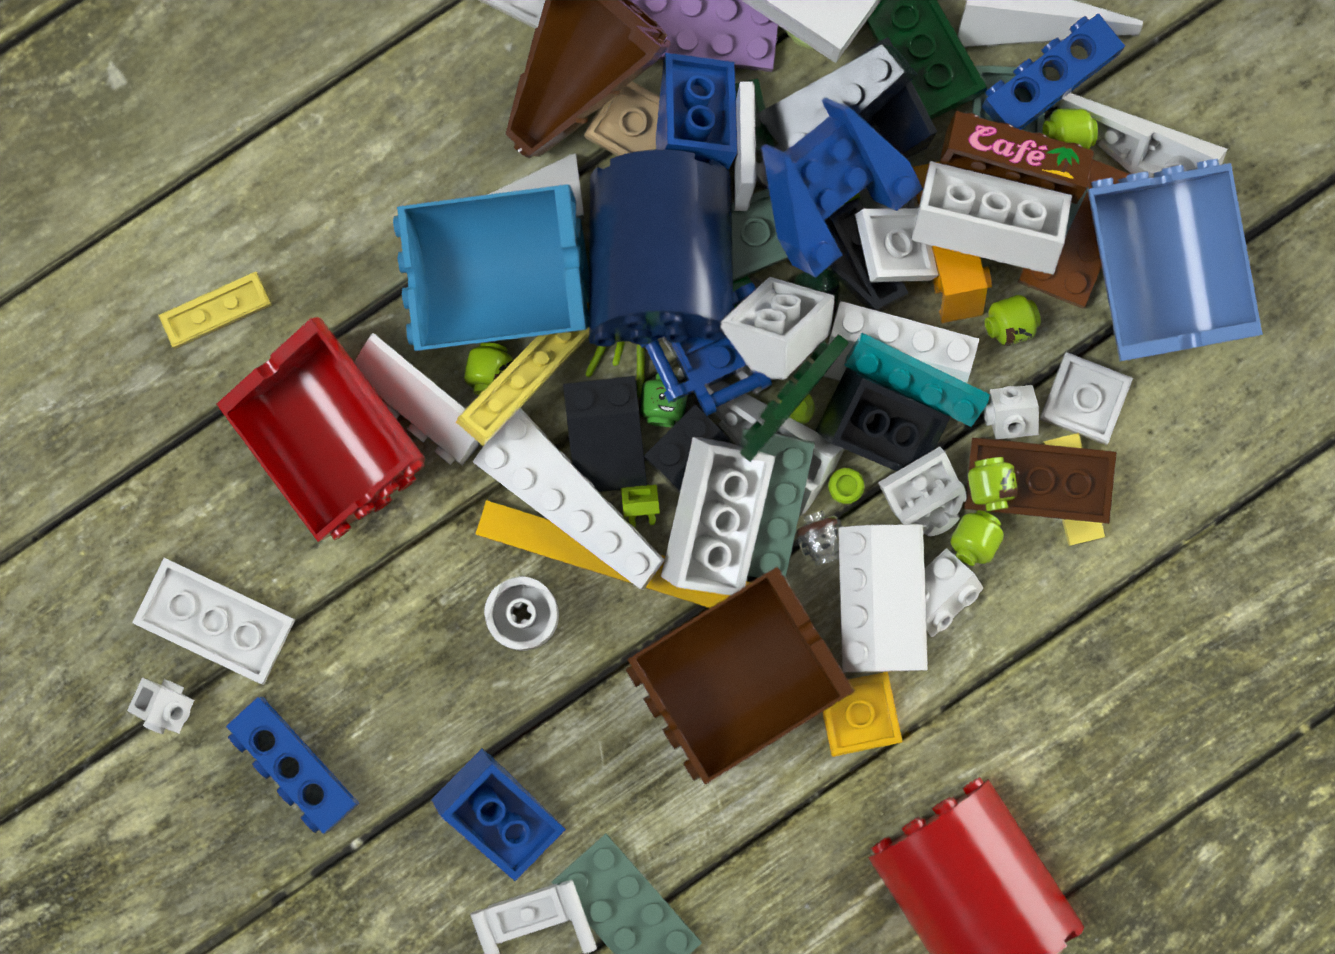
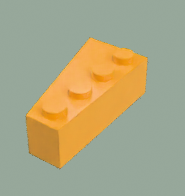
M930 164L913 167L923 189ZM923 190L916 195L918 205H920ZM931 245L938 271V276L932 280L935 294H943L941 310H939L941 323L982 316L987 288H992V279L988 266L982 267L981 259L978 256Z

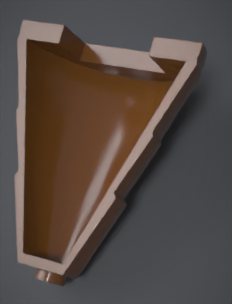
M545 0L538 27L535 28L525 72L520 75L505 133L515 143V150L528 158H532V156L540 157L588 121V116L620 94L621 89L655 64L660 56L667 51L671 42L666 39L668 36L653 18L631 0Z

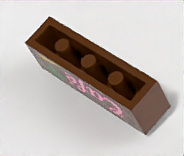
M956 111L946 130L940 164L1072 195L1071 203L1077 204L1088 188L1094 151L1083 148L1077 143H1065L1049 138L1042 133H1031L1014 128L1008 123H997L980 118L973 113Z

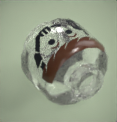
M824 511L803 517L805 524L797 528L796 536L804 559L809 562L814 561L815 566L840 559L839 527H842L840 519L836 516L826 517Z

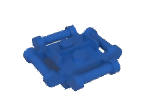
M754 283L744 285L733 292V310L735 309L734 305L743 302L756 290ZM665 335L654 336L650 343L640 345L641 348H646L667 390L664 392L668 403L693 393L696 395L706 416L717 412V407L760 387L763 390L772 385L771 379L764 373L751 370L752 375L711 395L708 393L707 387L749 368L727 336L719 340H707L703 337L688 338L684 342H670L667 340L687 382L679 384L658 342L665 339Z

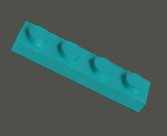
M864 333L860 334L845 359V367L970 427L975 423L989 401L990 394Z

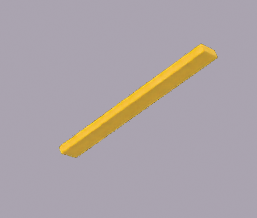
M486 500L475 535L631 583L550 520ZM664 562L645 587L707 608L713 607L730 596L674 586L661 577Z

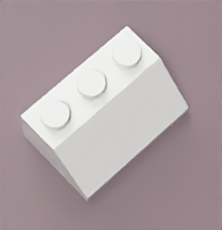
M769 277L721 321V329L751 370L764 373L769 378L785 380L831 334L834 295Z

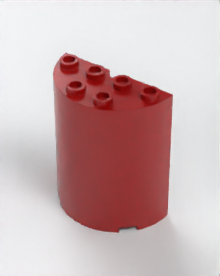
M314 317L302 325L270 355L271 358L255 368L216 405L317 542H320L329 536L334 541L351 530L352 527L349 524L357 519L364 518L373 510L376 513L386 507L392 501L391 494L396 490L399 492L405 490L417 480L414 475L424 467L425 457L320 317Z
M981 777L976 778L962 788L965 794L955 800L954 797H947L932 807L935 814L929 819L924 820L923 817L920 818L919 816L901 828L904 834L892 841L888 836L871 847L874 853L868 859L930 954H1058L1067 947L1066 942L1078 937L1085 928L989 779L983 782Z

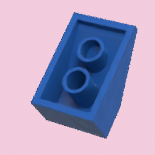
M665 53L656 129V150H678L695 153V160L706 163L713 159L729 170L737 154L734 62Z
M483 748L432 798V802L439 815L514 881L566 830Z

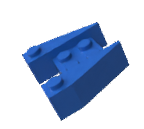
M826 97L821 101L829 117L788 150L781 152L768 145L762 147L777 238L791 264L814 277L842 256L824 220L863 188H867L872 200L895 211L923 190L910 162L851 108Z

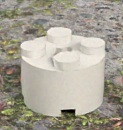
M516 577L502 582L492 590L485 604V620L490 633L499 643L513 650L528 651L542 646L552 637L558 625L559 609L555 597L544 584L529 577ZM524 604L528 605L527 611L532 614L530 620L523 619L521 624L516 623L517 617L513 614V610L515 608L521 609Z

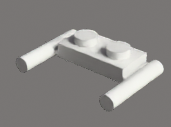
M573 880L565 881L559 885L556 883L489 905L486 909L476 910L470 914L484 954H500L497 943L571 920L583 953H590L597 949Z

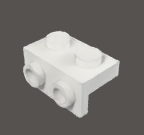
M947 548L924 569L926 632L931 637H934L939 631L948 628L953 618L964 607L974 603L979 593L983 590V586L976 575Z

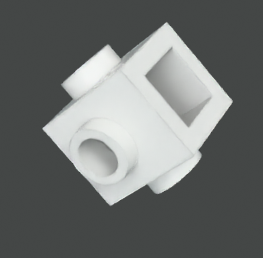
M1033 385L990 389V404H987L984 408V418L986 426L992 425L995 439H1014L1017 437L1039 435V406Z
M142 678L127 711L145 721L143 726L154 732L163 734L165 729L180 733L183 724L190 715V709L194 700L183 695L184 687L164 679L162 685Z

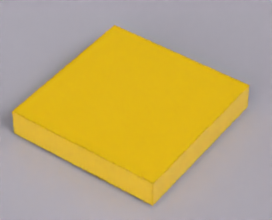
M888 672L848 679L855 692L822 712L831 757L903 742Z

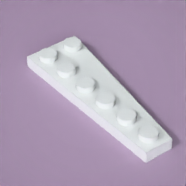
M521 408L482 447L473 460L474 464L639 589H645L665 561L631 524L627 523L622 514L594 488L595 486L571 464L568 457L552 444L547 435Z

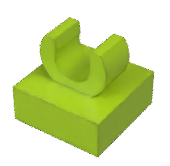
M657 484L621 488L624 517H628L629 524L636 527V516L648 515L650 525H654L656 514L660 513Z

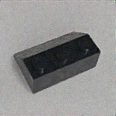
M887 37L876 43L874 46L863 52L858 57L862 56L863 54L873 50L874 48L882 44L892 47L893 45ZM911 81L866 122L906 159L928 149L937 134V130Z

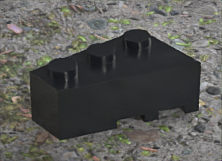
M859 198L840 207L824 220L842 253V256L826 269L868 309L882 312L907 299L908 291L903 281L870 282L855 214L864 208Z

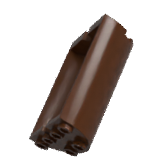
M778 566L627 659L630 666L625 668L635 687L643 684L649 695L643 698L654 718L656 719L662 715L668 726L662 730L674 750L682 747L688 759L683 764L693 781L701 778L705 785L855 692L825 642L814 628L809 616Z

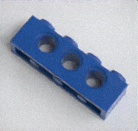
M1099 13L1090 20L1087 16H1084L1069 28L1071 34L1061 41L1056 37L1041 50L1044 54L1035 62L1029 58L1013 71L1016 76L1005 84L1003 80H1000L985 92L988 98H986L982 108L994 122L1008 123L1014 128L1022 130L1118 57L1125 45ZM1073 46L1083 47L1087 52V58L1082 60L1075 58L1070 48ZM1046 67L1056 69L1060 79L1056 81L1046 79L1042 69ZM1024 88L1030 92L1032 100L1030 102H1021L1015 97L1014 91Z
M257 697L226 726L231 732L228 738L232 744L242 753L246 749L256 759L252 763L254 768L265 779L271 776L280 786L276 790L277 793L288 805L297 804L305 813L301 816V819L314 833L318 830L323 834L328 833L360 804L264 697ZM265 730L270 731L275 737V744L269 751L262 750L258 745V736ZM288 757L295 758L299 763V772L293 778L285 776L282 772V763ZM311 784L319 785L324 792L323 800L317 805L311 804L306 798V790Z

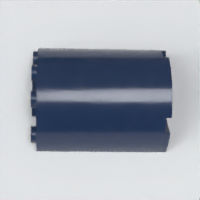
M678 150L631 152L611 158L610 166L604 169L597 167L590 176L589 343L601 347L613 346L616 342L628 341L633 344L643 345L650 343L652 337L658 335H665L666 340L670 342H684L688 338L703 337L707 340L722 339L726 334L721 329V321L733 311L732 181L730 172L713 159L704 163L695 160V153Z

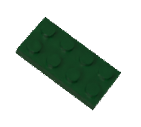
M881 0L867 19L866 24L876 42L878 43L888 37L893 47L898 49L918 74L911 82L931 120L985 94L987 91L985 82L937 0Z
M838 334L829 345L823 341L810 356L815 362L811 364L808 360L805 361L793 376L798 382L795 384L789 380L776 396L781 400L778 404L775 400H772L759 416L764 422L761 424L756 420L743 436L748 443L739 454L750 463L845 350L849 344L846 339Z

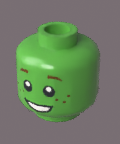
M656 374L655 380H648L643 383L640 414L647 418V424L673 427L675 422H678L685 415L687 395L668 403L664 392L667 390L659 374Z

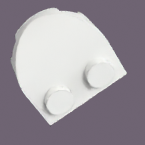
M941 447L936 448L878 482L889 506L903 525H923V533L927 536L942 534L953 527L960 519L958 513L963 501L966 502L967 499L965 487L958 480L945 451Z

